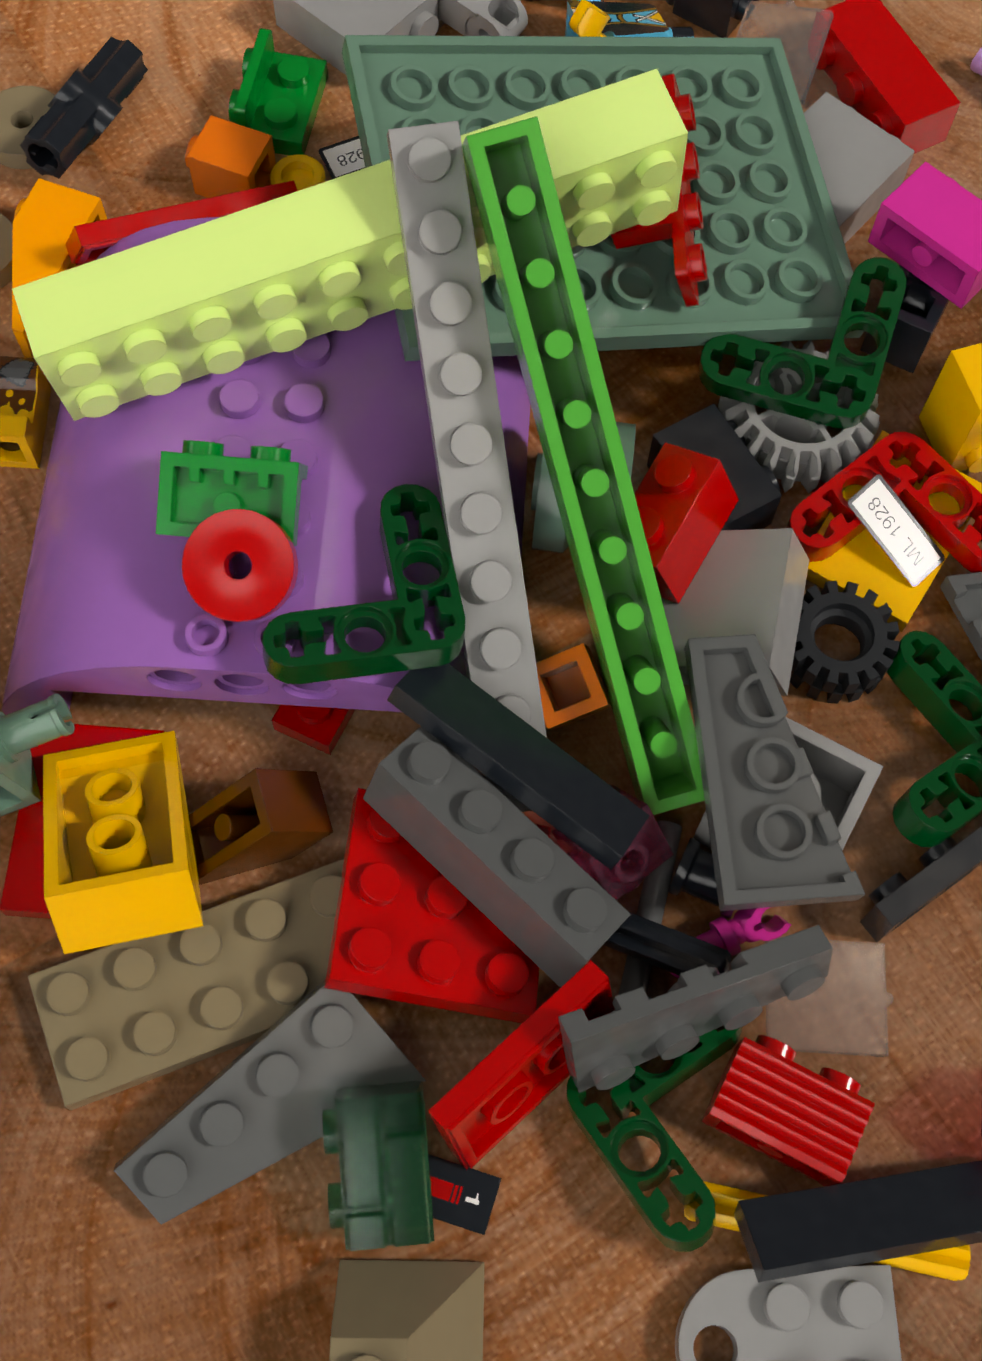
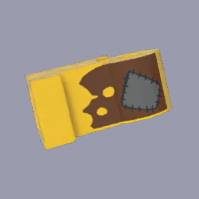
M0 356V442L18 443L20 450L8 451L0 447V467L39 469L51 396V384L34 358Z

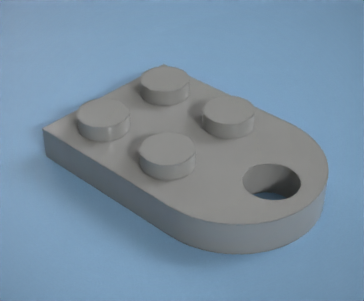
M891 1265L848 1266L759 1283L754 1269H742L723 1273L705 1282L691 1295L681 1312L675 1335L676 1361H697L693 1351L694 1340L697 1334L707 1326L719 1327L728 1334L733 1345L731 1361H902Z

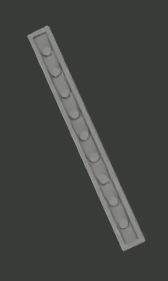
M451 121L388 129L387 142L445 529L465 614L463 649L467 676L477 686L547 738L459 122ZM482 773L521 812L532 811Z

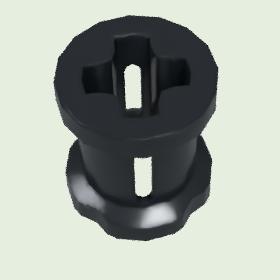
M690 837L668 892L678 896L683 891L719 907L712 853L700 849V841ZM734 910L720 911V915L730 919Z

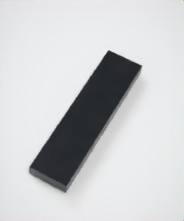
M450 664L410 670L395 685L387 699L388 702L610 870L623 857L650 816Z
M982 1160L739 1201L734 1211V1216L758 1283L981 1243Z

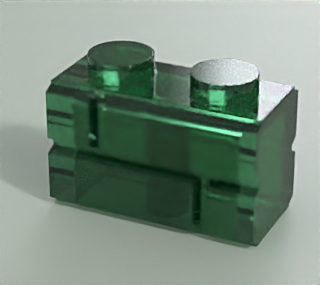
M423 1081L352 1086L338 1089L335 1096V1108L323 1109L322 1113L325 1154L339 1153L341 1182L328 1183L330 1228H344L345 1248L350 1251L385 1248L389 1245L399 1247L429 1244L435 1241Z

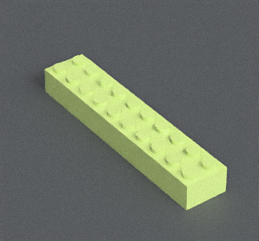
M658 69L461 135V143L463 144L468 135L535 116L538 117L571 248L578 245L583 247L596 245L605 240L610 234L638 224L642 226L656 224L665 219L670 213L678 211L688 131ZM464 159L481 283H483L489 276L495 275ZM390 160L12 288L34 359L74 421L85 417L96 418L108 415L115 411L119 405L148 395L160 396L171 393L179 388L182 383L211 373L225 374L234 371L245 361L271 352L283 353L292 351L300 347L306 340L334 330L348 331L355 329L367 319L394 309H412Z

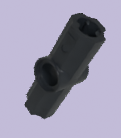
M110 37L83 70L78 68L48 104L50 108L48 112L41 116L24 137L25 139L20 146L27 157L26 162L42 176L51 175L59 179L88 143L93 145L122 110L123 107L120 104L125 98L127 99L148 71L142 59L143 53L132 42Z

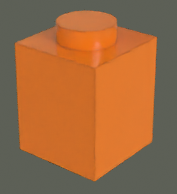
M210 115L200 134L194 135L190 139L185 154V163L190 170L195 194L211 198L271 185L270 174L276 164L272 135Z
M582 643L536 662L544 722L547 729L557 730L611 707L606 686L593 654L586 644Z

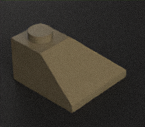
M340 1260L330 1336L329 1361H483L484 1262Z

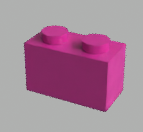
M925 161L881 203L867 242L962 309L982 289V200L960 186L954 179L946 176Z

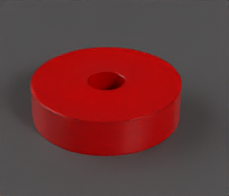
M230 509L208 517L191 533L183 552L182 574L189 594L207 613L227 621L250 622L273 614L287 601L297 580L298 559L290 537L275 521L251 510ZM239 553L247 554L252 562L250 573L243 579L234 578L229 570L231 559Z

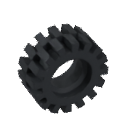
M828 581L825 583L821 593L817 586L814 585L807 589L804 594L792 665L794 672L790 683L797 689L805 681L811 686L806 694L810 698L816 700L820 692L824 691L828 692L827 703L838 704L843 694H846L848 702L859 700L864 690L869 694L876 688L898 652L900 641H895L899 633L898 622L887 623L893 611L887 603L876 609L873 604L878 594L870 589L864 598L855 595L859 584L847 582L843 592H838L837 581ZM826 624L839 625L848 629L859 640L860 654L849 661H839L828 657L816 646L814 639L815 631Z

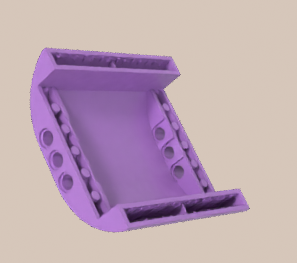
M220 217L177 220L142 229L118 240L115 245L104 251L97 259ZM395 310L369 318L355 329L348 331L334 330L308 339L300 347L292 351L283 353L271 352L245 361L234 371L225 374L211 373L182 383L179 388L171 393L160 396L148 395L119 405L115 411L102 417H85L74 421L60 400L1 707L5 715L45 700L55 693L64 699L70 710L73 692L402 712L388 702L387 699L395 685L410 670L305 684H286L275 679L267 671L263 660L262 645L265 628L269 622L279 615L296 611L393 600L379 531L381 501L389 490L403 484H416L425 487L437 497L443 515L420 360L405 361ZM517 355L494 356L492 359L520 554L522 555L530 401ZM183 440L224 444L223 456L250 458L251 446L277 447L292 450L291 462H299L308 466L307 480H302L298 537L297 546H294L298 559L297 580L287 601L273 614L250 622L227 621L207 613L191 597L182 574V557L189 537L156 534L161 451L182 453ZM412 512L400 513V516H404L409 531L408 541L418 539L419 520H415ZM245 553L236 554L229 564L230 573L236 579L245 578L252 568L251 559ZM422 562L410 564L403 570L404 576L410 582L418 585L433 583L440 577L435 567ZM435 606L425 608L423 630H428L431 640L443 639L444 632H439L434 617ZM365 627L352 630L345 638L346 643L352 649L359 652L374 651L384 642L383 636L378 631ZM333 633L324 634L326 655L334 654ZM292 639L286 641V648L290 653V657L304 656V649H302L299 640ZM462 647L459 655L448 664L468 678L464 649Z

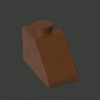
M255 768L189 815L199 885L292 859L333 833L318 775L315 771Z

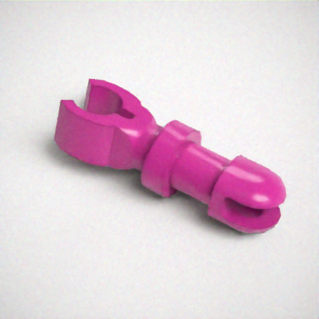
M770 907L741 909L728 921L723 916L709 923L710 930L695 938L728 950L733 957L741 952V944L776 939L786 933L791 924L778 915H774L766 923H761L762 914ZM671 973L673 976L679 978V975Z

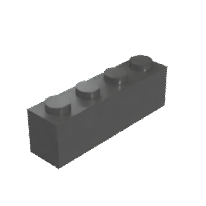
M420 726L378 764L363 799L560 988L590 960L631 915L478 770Z

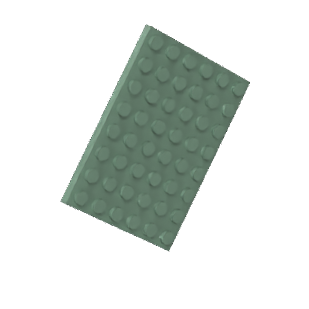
M345 35L342 55L365 168L390 160L387 142L388 129L458 121L461 136L654 69H658L661 78L664 75L674 73L680 95L690 93L695 112L696 130L688 132L687 143L694 142L700 179L690 181L691 193L698 192L702 207L704 227L701 230L694 231L695 244L701 243L703 246L707 266V281L697 282L699 305L686 307L675 276L672 238L616 249L610 234L605 240L596 245L572 247L597 350L705 346L713 337L726 334H737L762 342L833 338L853 270L780 38ZM492 275L482 283L492 357L514 356L517 353L496 275ZM413 308L408 310L394 309L405 361L420 360ZM864 330L850 331L844 338H859Z

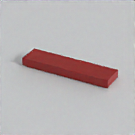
M292 180L74 226L65 246L71 263L76 264V266L96 260L99 255L115 245L118 240L142 229L177 220L223 217L298 190L295 181Z

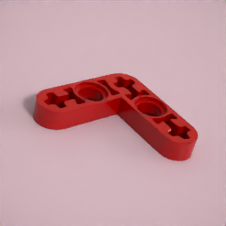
M905 431L893 432L885 436L800 502L792 511L786 528H793L810 562L823 561L831 557L866 529L849 508L847 501L843 497L842 489L849 485L864 486L875 475L880 474L924 530L965 569L971 573L982 572V550L978 546L979 542H982V494L922 438ZM904 457L911 462L910 467L904 464L898 468L890 463L891 459L898 461ZM924 476H928L920 490H916L913 487L916 481L920 484ZM937 492L947 493L958 502L960 511L954 515L940 514L930 505L928 497ZM829 511L832 513L834 518L830 521L824 536L819 533L813 534L811 537L804 534L805 525L811 528L816 527L826 519ZM968 517H972L975 520L973 526L969 524L965 531L961 532L960 528Z

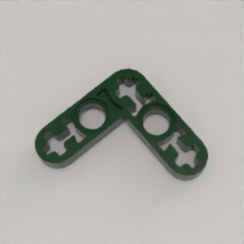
M881 257L867 259L857 266L845 294L827 359L737 334H726L713 337L703 348L698 372L701 383L708 391L716 395L826 426L842 429L856 426L864 420L875 399L906 290V277L903 270L896 262ZM872 279L882 281V291H884L877 304L875 313L864 312L870 293L869 285ZM864 330L875 338L877 350L867 356H857L846 348L844 336L850 331ZM724 354L735 357L734 365L737 368L732 369L730 376L718 373L719 364L717 362H721ZM755 361L763 363L758 375L757 386L748 384ZM779 368H789L800 376L802 388L794 394H780L769 383L770 373ZM815 377L823 379L818 390L819 394L816 401L813 402L807 400L814 385ZM841 386L852 389L851 399L855 401H852L848 409L837 406L838 396L834 394L839 392Z
M403 484L389 490L381 501L379 531L393 600L296 611L277 616L265 628L262 642L263 660L266 669L275 679L286 684H305L431 668L448 664L459 655L464 642L465 614L441 506L437 497L429 489L416 484ZM412 512L415 520H419L418 539L408 541L409 531L404 516H400V513ZM422 562L435 567L440 577L433 583L418 585L410 582L404 576L403 570L410 564ZM435 606L434 617L439 632H444L443 639L431 640L428 630H423L425 608ZM365 627L378 631L383 636L384 642L374 651L359 652L352 649L346 643L345 638L352 630ZM333 633L334 654L326 655L324 634ZM292 639L299 640L302 649H304V656L290 657V653L286 648V641Z
M912 631L900 640L898 652L892 659L894 661L887 670V673L895 685L957 754L917 780L896 801L892 815L896 827L906 839L920 847H934L944 842L982 814V736L979 734L982 731V685L935 636L922 631ZM938 682L943 686L941 690L936 686ZM949 699L957 700L966 706L972 714L973 721L963 719L954 712L950 706ZM955 773H961L969 777L978 787L980 797L971 796L962 790L956 782ZM935 800H938L945 809L938 815L929 818L922 810L930 806Z
M723 1025L724 1029L719 1032L714 1029L699 1036L700 1040L693 1048L695 1051L676 1057L674 1064L665 1072L652 1074L644 1071L640 1066H636L634 1074L625 1082L615 1086L610 1092L613 1110L621 1121L612 1129L607 1137H603L601 1134L611 1130L610 1120L604 1110L596 1102L585 1107L584 1104L587 1101L586 1090L579 1093L571 1075L567 1082V1101L573 1119L655 1237L665 1247L677 1252H691L702 1247L711 1238L716 1218L715 1201L706 1184L648 1106L731 1050L739 1041L742 1027L726 1030ZM630 1112H634L636 1114V1116L627 1118ZM634 1136H645L652 1139L658 1145L661 1152L658 1162L646 1171L628 1169L619 1158L621 1146L627 1139ZM672 1169H675L679 1175L669 1178L670 1189L679 1202L684 1206L694 1201L700 1205L695 1211L697 1226L690 1230L682 1222L674 1223L671 1226L666 1223L670 1217L669 1204L658 1186L668 1177ZM656 1187L650 1197H646L642 1193Z

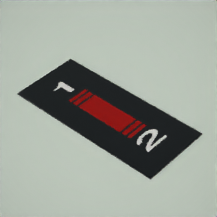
M381 1139L363 1195L485 1235L502 1178L468 1168L466 1170L460 1164Z

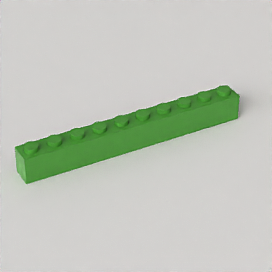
M535 116L468 135L462 144L466 167L635 795L645 812L650 816L704 801L695 727L538 117Z

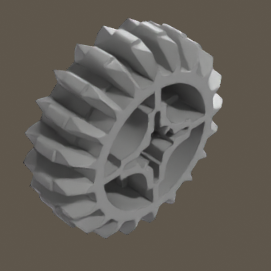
M812 340L804 344L802 349H796L791 341H784L780 344V347L827 359L829 349L825 353L815 351ZM755 361L748 384L757 386L758 375L763 365L762 362ZM789 368L776 369L769 375L768 380L771 387L780 394H794L802 388L800 376ZM815 377L814 385L807 400L816 401L823 379ZM841 386L839 392L834 394L838 396V407L848 409L852 401H855L851 399L852 389ZM878 394L875 395V399L864 420L854 427L841 428V433L831 438L826 430L828 426L769 409L758 415L754 405L720 396L718 410L724 418L737 424L738 427L734 431L738 437L744 436L747 449L759 465L768 467L776 478L782 480L781 484L784 493L792 488L794 481H800L808 494L817 487L819 480L824 483L829 481L873 446V437L880 424V415L875 413L878 407Z

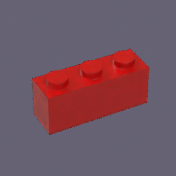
M846 0L818 11L807 52L814 66L822 70L837 90L841 102L855 109L859 114L887 133L897 137L902 143L915 151L914 154L945 141L961 102L881 0Z

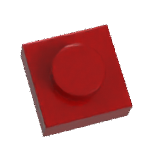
M280 705L271 721L274 730L331 755L355 709Z

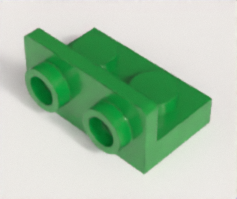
M260 28L254 48L248 47L244 53L242 64L243 81L240 89H233L228 110L230 122L272 135L274 153L288 156L304 155L328 79L327 60L275 52L272 30Z
M183 440L182 453L161 451L156 534L190 537L195 528L213 514L230 509H245L260 513L275 521L285 530L293 545L297 546L302 480H307L308 466L299 462H291L292 450L251 446L250 458L223 456L224 444Z

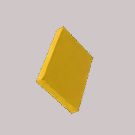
M882 430L873 446L889 435V433ZM905 457L898 461L894 459L890 461L891 465L896 468L904 464L909 467L911 465L910 460ZM956 470L982 494L981 482ZM924 476L920 484L916 481L913 487L916 490H920L928 476ZM847 486L843 491V497L848 502L863 486ZM937 492L928 497L930 505L940 514L954 515L960 511L958 502L947 493ZM831 512L817 532L824 536L830 521L834 518ZM968 517L966 522L960 528L961 532L964 530L966 524L968 523L971 517ZM865 529L831 557L823 561H809L806 579L821 588L828 581H837L838 592H843L847 582L859 584L855 595L864 598L869 589L878 594L873 606L878 609L887 603L893 611L887 623L897 621L899 631L902 633L944 561L918 586L913 587L868 530ZM926 531V533L929 535V537L933 540V542L937 545V547L940 549V551L944 554L945 560H946L947 556L949 555V552L946 551V550Z

